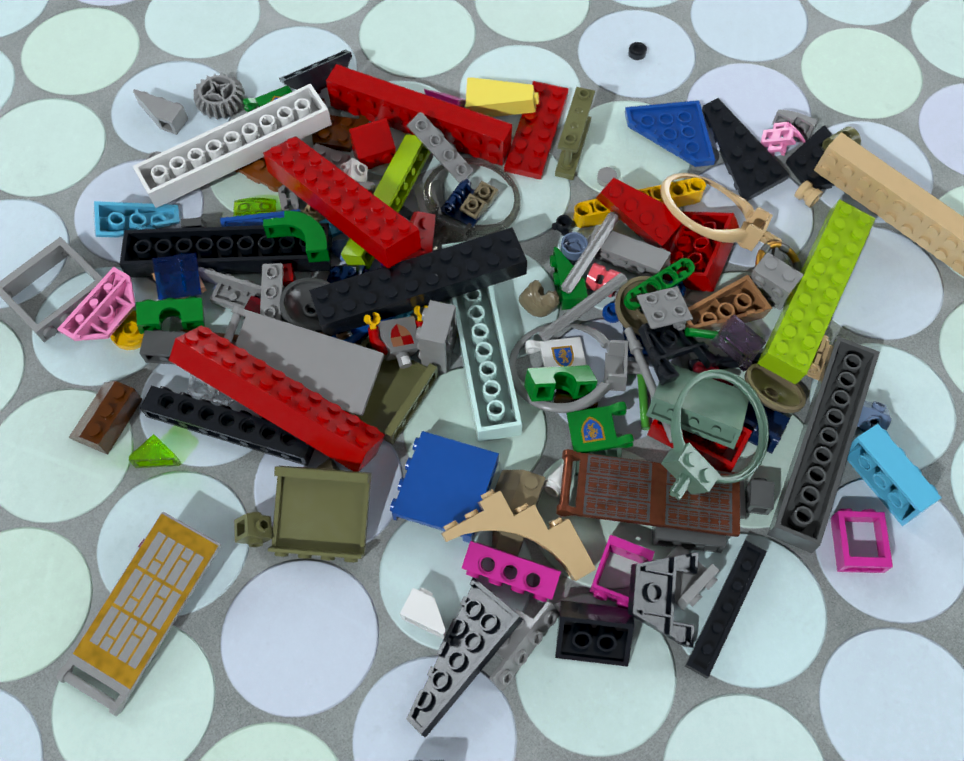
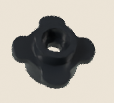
M560 215L556 219V223L552 224V229L559 231L563 236L568 234L571 228L575 227V222L567 215Z

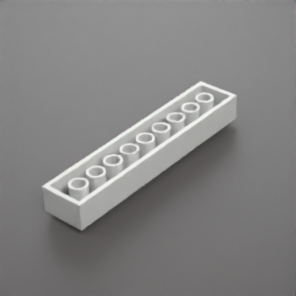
M308 84L134 165L133 168L155 208L263 158L264 152L287 141L289 138L296 136L302 139L332 125L329 111L313 86Z

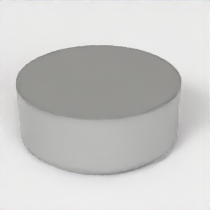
M610 167L601 168L597 174V182L605 187L613 177L617 179L616 171Z

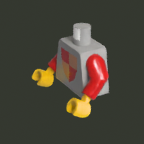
M419 305L414 307L417 319L414 316L380 321V315L373 312V321L371 322L370 315L364 316V322L369 325L370 345L376 351L382 352L385 360L397 359L400 369L412 366L410 357L418 350L416 331L418 326L422 327L423 324Z

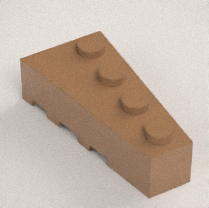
M746 275L688 307L693 320L686 321L685 326L686 328L717 331L763 319L772 307L749 275Z

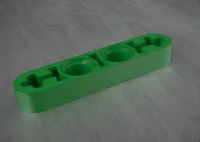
M688 258L676 261L631 289L624 297V305L630 310L641 308L639 301L631 302L630 299L637 297L640 293L641 295L648 293L646 285H653L656 291L672 288L686 280L694 272V263ZM685 266H686V267L688 268L687 271L684 270V271L680 272L679 274H677V271H678L681 267H685ZM664 274L672 277L673 282L671 284L663 281L662 276Z

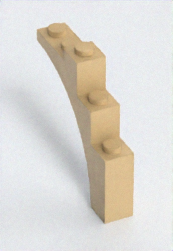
M493 489L482 494V500L477 502L482 511L478 512L475 509L465 514L466 520L457 523L456 520L443 526L445 531L441 533L445 542L464 534L478 531L513 533L532 540L547 550L563 566L571 580L577 581L596 570L569 518L562 520L561 517H558L549 522L550 527L547 528L535 505L528 506L525 503L514 509L516 514L513 515L502 492L497 491L495 493Z

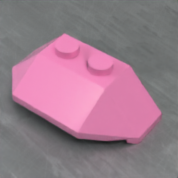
M113 267L57 330L74 341L109 339L136 308L131 277Z

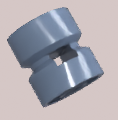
M578 232L568 233L562 238L560 251L574 266L587 247L588 241L584 235Z

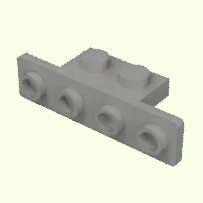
M419 112L407 124V127L458 183L465 180L472 173L473 168L457 152L456 147L445 139L443 133L438 128H435L422 112Z
M282 263L263 264L260 314L286 322L279 307L280 296L285 289L283 285L284 265Z
M199 267L197 269L202 281L216 285L209 298L213 304L232 309L233 306L244 309L251 296L261 298V286L254 284L250 280H241L231 274H221L211 268Z
M547 601L534 619L518 609L515 610L524 620L495 653V655L503 660L489 678L499 690L503 691L511 683L514 675L527 661L528 656L540 644L549 628L555 624L559 612L552 602Z

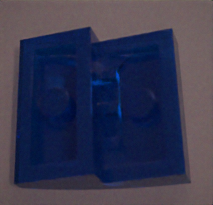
M196 253L152 258L158 301L166 298L177 299L202 295Z

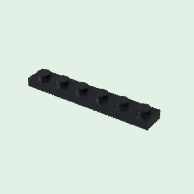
M746 540L743 542L685 667L706 679L710 676L767 551Z

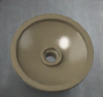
M638 276L628 280L619 289L615 299V311L620 323L625 328L632 327L635 335L640 336L638 329L641 325L648 323V321L639 309H628L624 305V297L631 289L651 278V276ZM646 285L648 293L656 291L653 285ZM632 297V298L630 299V301H631V302H637L638 299H637V297H635V298Z
M753 364L746 370L745 381L754 389L765 407L781 413H796L805 406L806 395L798 383L795 385L758 364Z

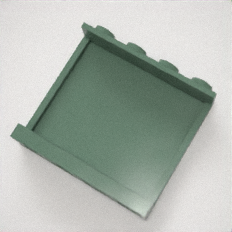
M674 364L672 366L679 373V377L675 381L661 385L660 382L658 383L646 414L648 417L671 425L672 413L681 391L698 374ZM712 378L703 380L691 388L683 401L680 419L681 429L734 449L742 432L749 399L739 388Z

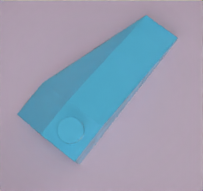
M94 201V232L96 237L118 238L124 235V230L157 229L180 222L178 205L164 204L155 208L154 204Z

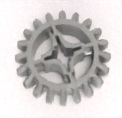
M222 72L219 75L214 73L211 77L207 76L205 80L201 79L200 84H196L194 102L197 109L204 116L207 115L209 118L215 117L217 120L219 117L225 119L227 115L232 117L233 112L238 113V108H243L245 91L235 76L231 77L229 73L225 76Z

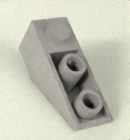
M133 90L139 105L161 130L176 135L179 133L188 120L185 109L181 104L150 95L145 91Z

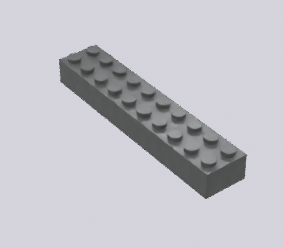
M838 336L830 346L767 534L768 536L809 553H813L821 545L878 360L879 351Z

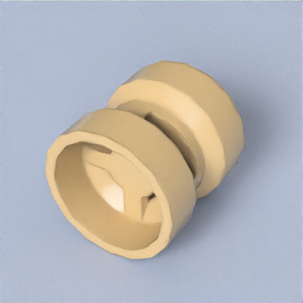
M806 180L797 189L794 196L799 200L803 199L805 205L811 208L821 198L823 191L819 188H813L812 183Z

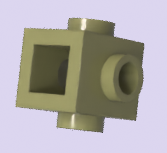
M251 512L235 519V543L248 544L249 547L253 548L263 546V543L272 539L273 527L271 525V516L261 515L260 512Z

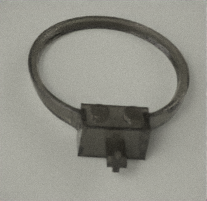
M463 158L468 164L484 166L498 173L512 187L514 193L512 211L503 221L488 225H474V228L471 227V223H468L464 230L437 217L439 207L431 194V185L435 176L445 167L441 164L430 173L424 184L423 198L428 213L436 214L433 251L442 249V245L446 242H463L469 238H479L505 230L514 222L520 210L521 199L516 184L505 171L483 160Z

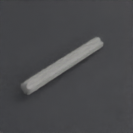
M613 212L608 213L562 283L561 290L570 294L618 222L617 214Z
M619 273L539 332L541 339L547 341L627 283V277L623 273Z

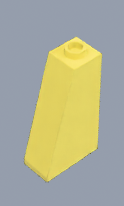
M467 78L466 109L490 117L536 112V104H539L538 92L535 93L534 86L531 84Z

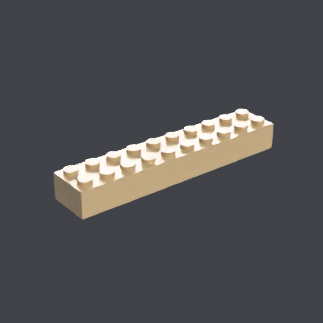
M841 132L827 147L814 171L964 277V217Z

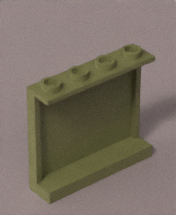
M369 337L362 341L360 346L375 350L370 345ZM383 358L363 416L351 412L348 413L356 415L363 422L376 427L385 434L383 440L393 445L437 379V366L429 363L426 367L411 359L412 366L400 369L397 359L387 361Z
M275 466L274 476H277L272 546L268 548V551L275 552V556L287 557L289 553L298 554V558L304 559L312 558V555L321 556V560L329 561L335 560V557L344 558L345 562H358V559H362L365 556L371 473Z

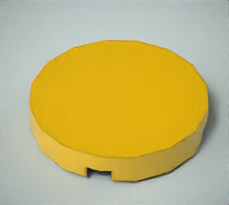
M136 310L132 311L110 336L113 343L121 349L135 350L141 347L144 334H140L138 330Z

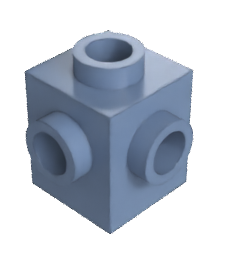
M865 401L857 427H860L861 431L866 432L879 424L882 429L887 430L892 418L884 404L876 401L873 403Z

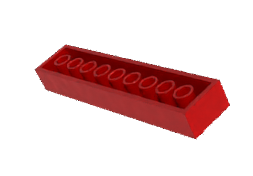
M337 64L326 80L330 105L337 110L346 111L354 116L364 115L372 122L386 118L389 128H394L411 135L414 134L407 127V124L419 112H422L435 128H438L443 133L445 139L456 147L457 152H463L474 158H480L503 166L509 154L513 124Z
M298 137L289 138L287 141L263 153L268 173L385 267L390 268L421 249L419 228Z
M201 325L175 338L169 357L170 362L348 469L359 472L376 456L385 437L384 433L380 432L376 427L363 422L358 416L341 409L339 405L326 400L319 393L304 387L302 383L289 378L282 371L267 365L265 361L250 355L245 349L230 343L228 339L213 333L211 329Z

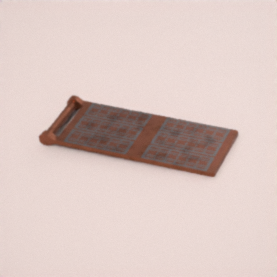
M565 449L562 452V459L564 460L560 503L556 509V514L559 516H580L739 537L740 481L729 484H714L710 492L691 495L686 490L682 498L677 500L669 495V490L676 481V478L661 463L579 453L570 449ZM573 461H580L576 506L571 507L569 506L572 466ZM716 470L720 475H731L736 473Z

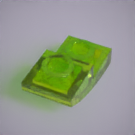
M245 198L234 201L233 217L276 212V199Z

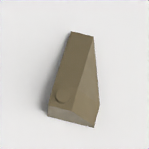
M502 470L494 492H502L514 515L516 514L514 509L525 503L528 506L535 505L537 507L546 477L526 470ZM493 531L492 547L518 556L525 538L513 533ZM508 565V566H507V567L512 568V569L514 568L513 565Z

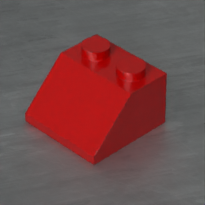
M386 118L349 129L356 160L368 166V169L391 162L396 153V148Z

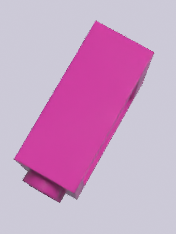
M850 508L839 509L830 518L837 572L885 573L893 567L885 512H876L874 509H864L859 512L852 511ZM845 522H873L878 557H850Z
M610 535L589 592L593 593L596 599L601 601H607L608 599L616 602L617 607L628 608L629 597L598 585L609 553L612 552L642 563L652 561L655 551Z

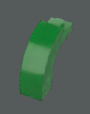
M284 211V218L263 219V227L267 238L286 236L300 238L306 243V253L309 262L330 261V251L322 226L311 216L297 211Z

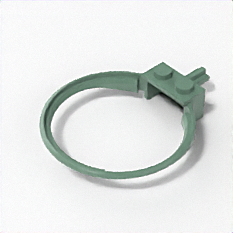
M717 369L704 371L694 376L681 391L671 418L670 429L674 448L668 452L661 463L676 478V481L669 490V495L680 500L686 490L691 495L710 492L714 484L735 483L748 478L761 465L769 440L766 412L754 389L738 375ZM706 379H723L737 386L747 396L756 413L759 428L756 452L745 468L731 475H720L690 443L685 444L680 421L683 401L693 386Z

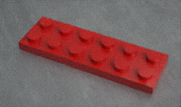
M533 81L535 93L538 92L539 104H536L535 113L521 115L504 165V172L541 180L567 100L569 88Z

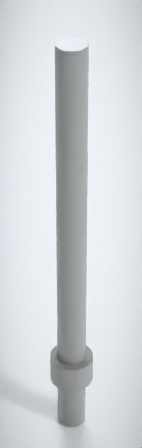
M628 327L624 332L629 342V350L631 354H634L651 398H653L657 386L642 353V344L640 340H637L633 328ZM662 422L669 442L673 443L671 425Z

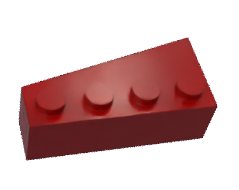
M614 177L596 196L599 202L611 212L617 214L618 218L646 243L657 248H661L682 224L668 210L664 203Z

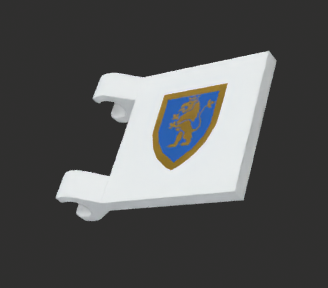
M580 337L547 341L527 340L524 349L526 354L541 352L544 367L587 365Z

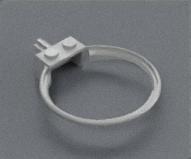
M576 323L569 324L567 328H574L588 333L607 350V353H605L604 383L601 382L583 398L570 403L531 402L526 389L517 376L516 360L521 348L531 336L550 324L539 326L526 333L516 343L509 357V366L516 392L529 404L555 413H568L586 409L597 403L610 390L626 391L627 374H642L637 362L628 361V341H609L599 330Z

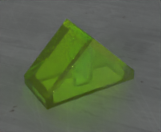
M154 434L129 456V461L135 468L180 466L181 464L178 457Z

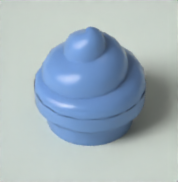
M347 239L332 242L333 247H331V251L341 261H345L341 256V252L348 241Z

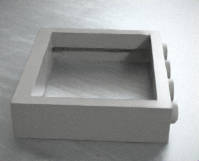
M59 237L0 281V297L43 342H46L59 332L57 328L103 278L69 244ZM67 256H70L95 281L37 325L12 298Z

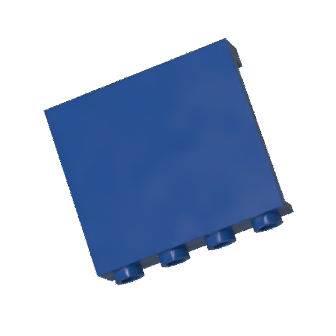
M422 431L420 438L416 437L414 441V454L406 462L405 470H407L405 478L401 477L399 481V494L397 499L393 498L390 511L392 512L393 520L397 521L399 517L445 531L443 526L456 520L457 523L466 520L465 514L475 509L478 512L482 511L477 502L481 501V495L490 489L499 462V453ZM475 532L462 535L463 541L467 543L473 541Z

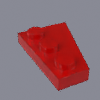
M419 211L413 212L410 222L419 228L421 249L402 261L432 252L436 214Z

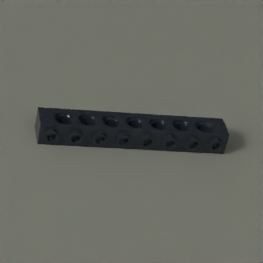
M151 385L140 407L141 411L148 418L308 466L315 450L312 446L262 416L258 418L244 410L238 412L224 404L218 406L204 398L198 400L184 392L178 394L164 386L158 388ZM173 403L171 407L166 408L169 404ZM193 409L191 413L186 414L188 410ZM214 415L210 420H206L208 416ZM234 421L232 425L226 426L228 422ZM255 427L253 431L246 432L248 428ZM275 433L274 437L266 439L269 434ZM289 440H296L294 444L286 445Z

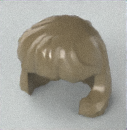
M539 280L531 282L519 296L521 306L529 314L541 318L551 314L560 301L556 291H548L545 294Z

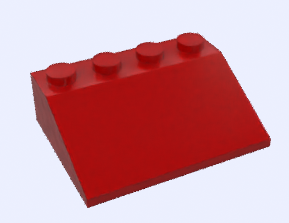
M682 211L691 220L707 228L718 230L739 228L734 213ZM681 224L661 248L671 252L670 265L682 258H688L694 263V272L686 280L682 281L686 288L695 291L714 292L734 243L719 242L706 238ZM685 266V267H681V268L677 271V274H679L680 272H682V271H684V270L687 271L688 268H687L686 266ZM663 275L662 279L667 281L673 280L670 275Z

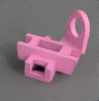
M779 122L774 123L773 129L763 131L761 144L765 148L768 147V152L774 157L775 152H780L782 156H785L787 145H796L793 137H797L803 144L806 141L791 123Z

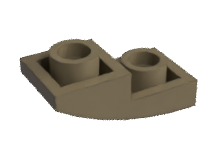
M481 181L474 193L468 195L459 210L477 220L499 194L498 189Z

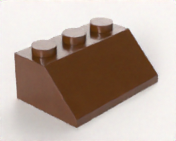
M118 381L104 382L69 438L108 455L143 399L135 388Z

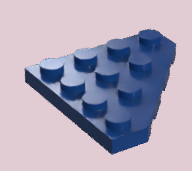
M699 100L625 107L624 113L627 126L694 167L714 165L715 157Z

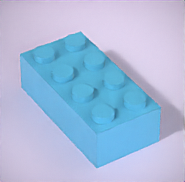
M879 424L859 435L852 442L847 461L902 526L922 514L942 498L938 494L937 489L924 478L920 469L911 463L906 457L905 452L892 441L889 433L882 429Z

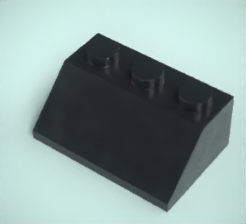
M561 600L555 658L628 667L634 631V617L628 614V608Z

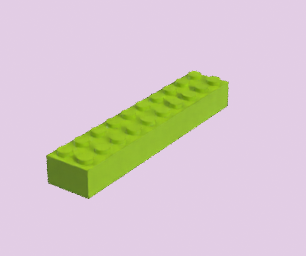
M840 199L832 207L800 271L804 275L790 293L757 362L758 365L795 385L807 374L876 218Z

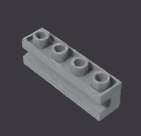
M596 225L591 235L587 239L588 244L600 226ZM611 231L594 258L640 276L652 277L670 266L671 252L649 245L644 241L633 239L628 235Z

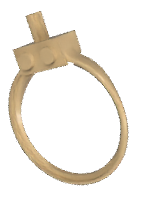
M677 173L668 176L661 185V196L668 210L686 227L706 238L726 243L737 242L740 247L750 251L755 248L759 241L764 244L771 241L782 242L780 238L766 231L773 216L772 214L760 207L754 211L751 204L744 198L710 179L695 174ZM681 178H701L706 184L729 197L742 211L746 221L743 222L741 228L727 230L711 229L696 223L687 217L674 203L669 191L671 182Z

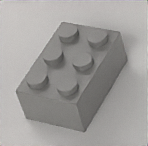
M430 300L428 308L423 309L422 327L418 326L416 331L417 349L420 350L418 359L426 367L431 363L437 366L438 372L447 373L457 340L456 306Z

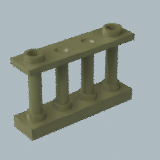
M576 87L557 148L562 150L555 170V176L574 180L591 123V117L588 115L595 90Z

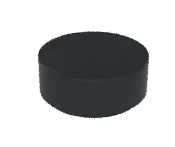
M634 42L629 46L628 55L634 60H642L646 56L647 47L641 42Z

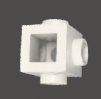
M351 158L340 166L339 169L356 182H367L368 166L358 160Z

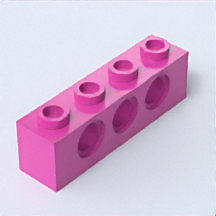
M470 541L462 565V569L467 570L466 575L478 579L480 575L488 577V582L497 586H502V583L511 586L510 590L520 594H524L525 591L534 594L533 598L543 602H547V599H553L561 575L560 570L475 541ZM487 557L492 558L495 562V567L492 571H487L483 567V561ZM508 565H513L517 569V576L514 579H510L505 575V568ZM530 573H536L540 577L538 586L534 587L528 584L527 577Z

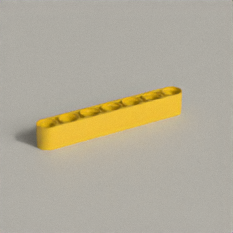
M690 178L672 182L669 187L671 198L677 207L699 203L702 200L706 183L701 178ZM661 185L639 189V191L664 203L661 196ZM597 199L579 202L574 208L573 221L575 226L579 228L600 225L611 211Z

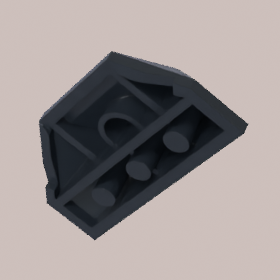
M345 49L280 77L279 80L281 83L296 90L311 84L317 94H320L322 89L327 88L326 80L336 64L348 68L352 53Z

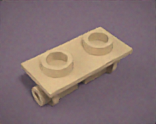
M823 336L806 376L819 380L831 346L829 345L828 336Z

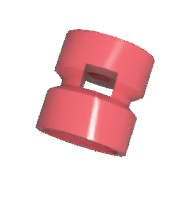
M593 263L585 282L586 288L596 291L620 272L613 269L607 271L605 266ZM601 275L604 276L602 284L598 283ZM614 291L612 294H610L608 297L612 298L613 295H614V293H615V291Z

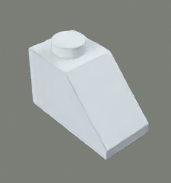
M413 588L400 613L401 619L444 639L446 630L435 598L432 597L433 594L424 588L419 590Z

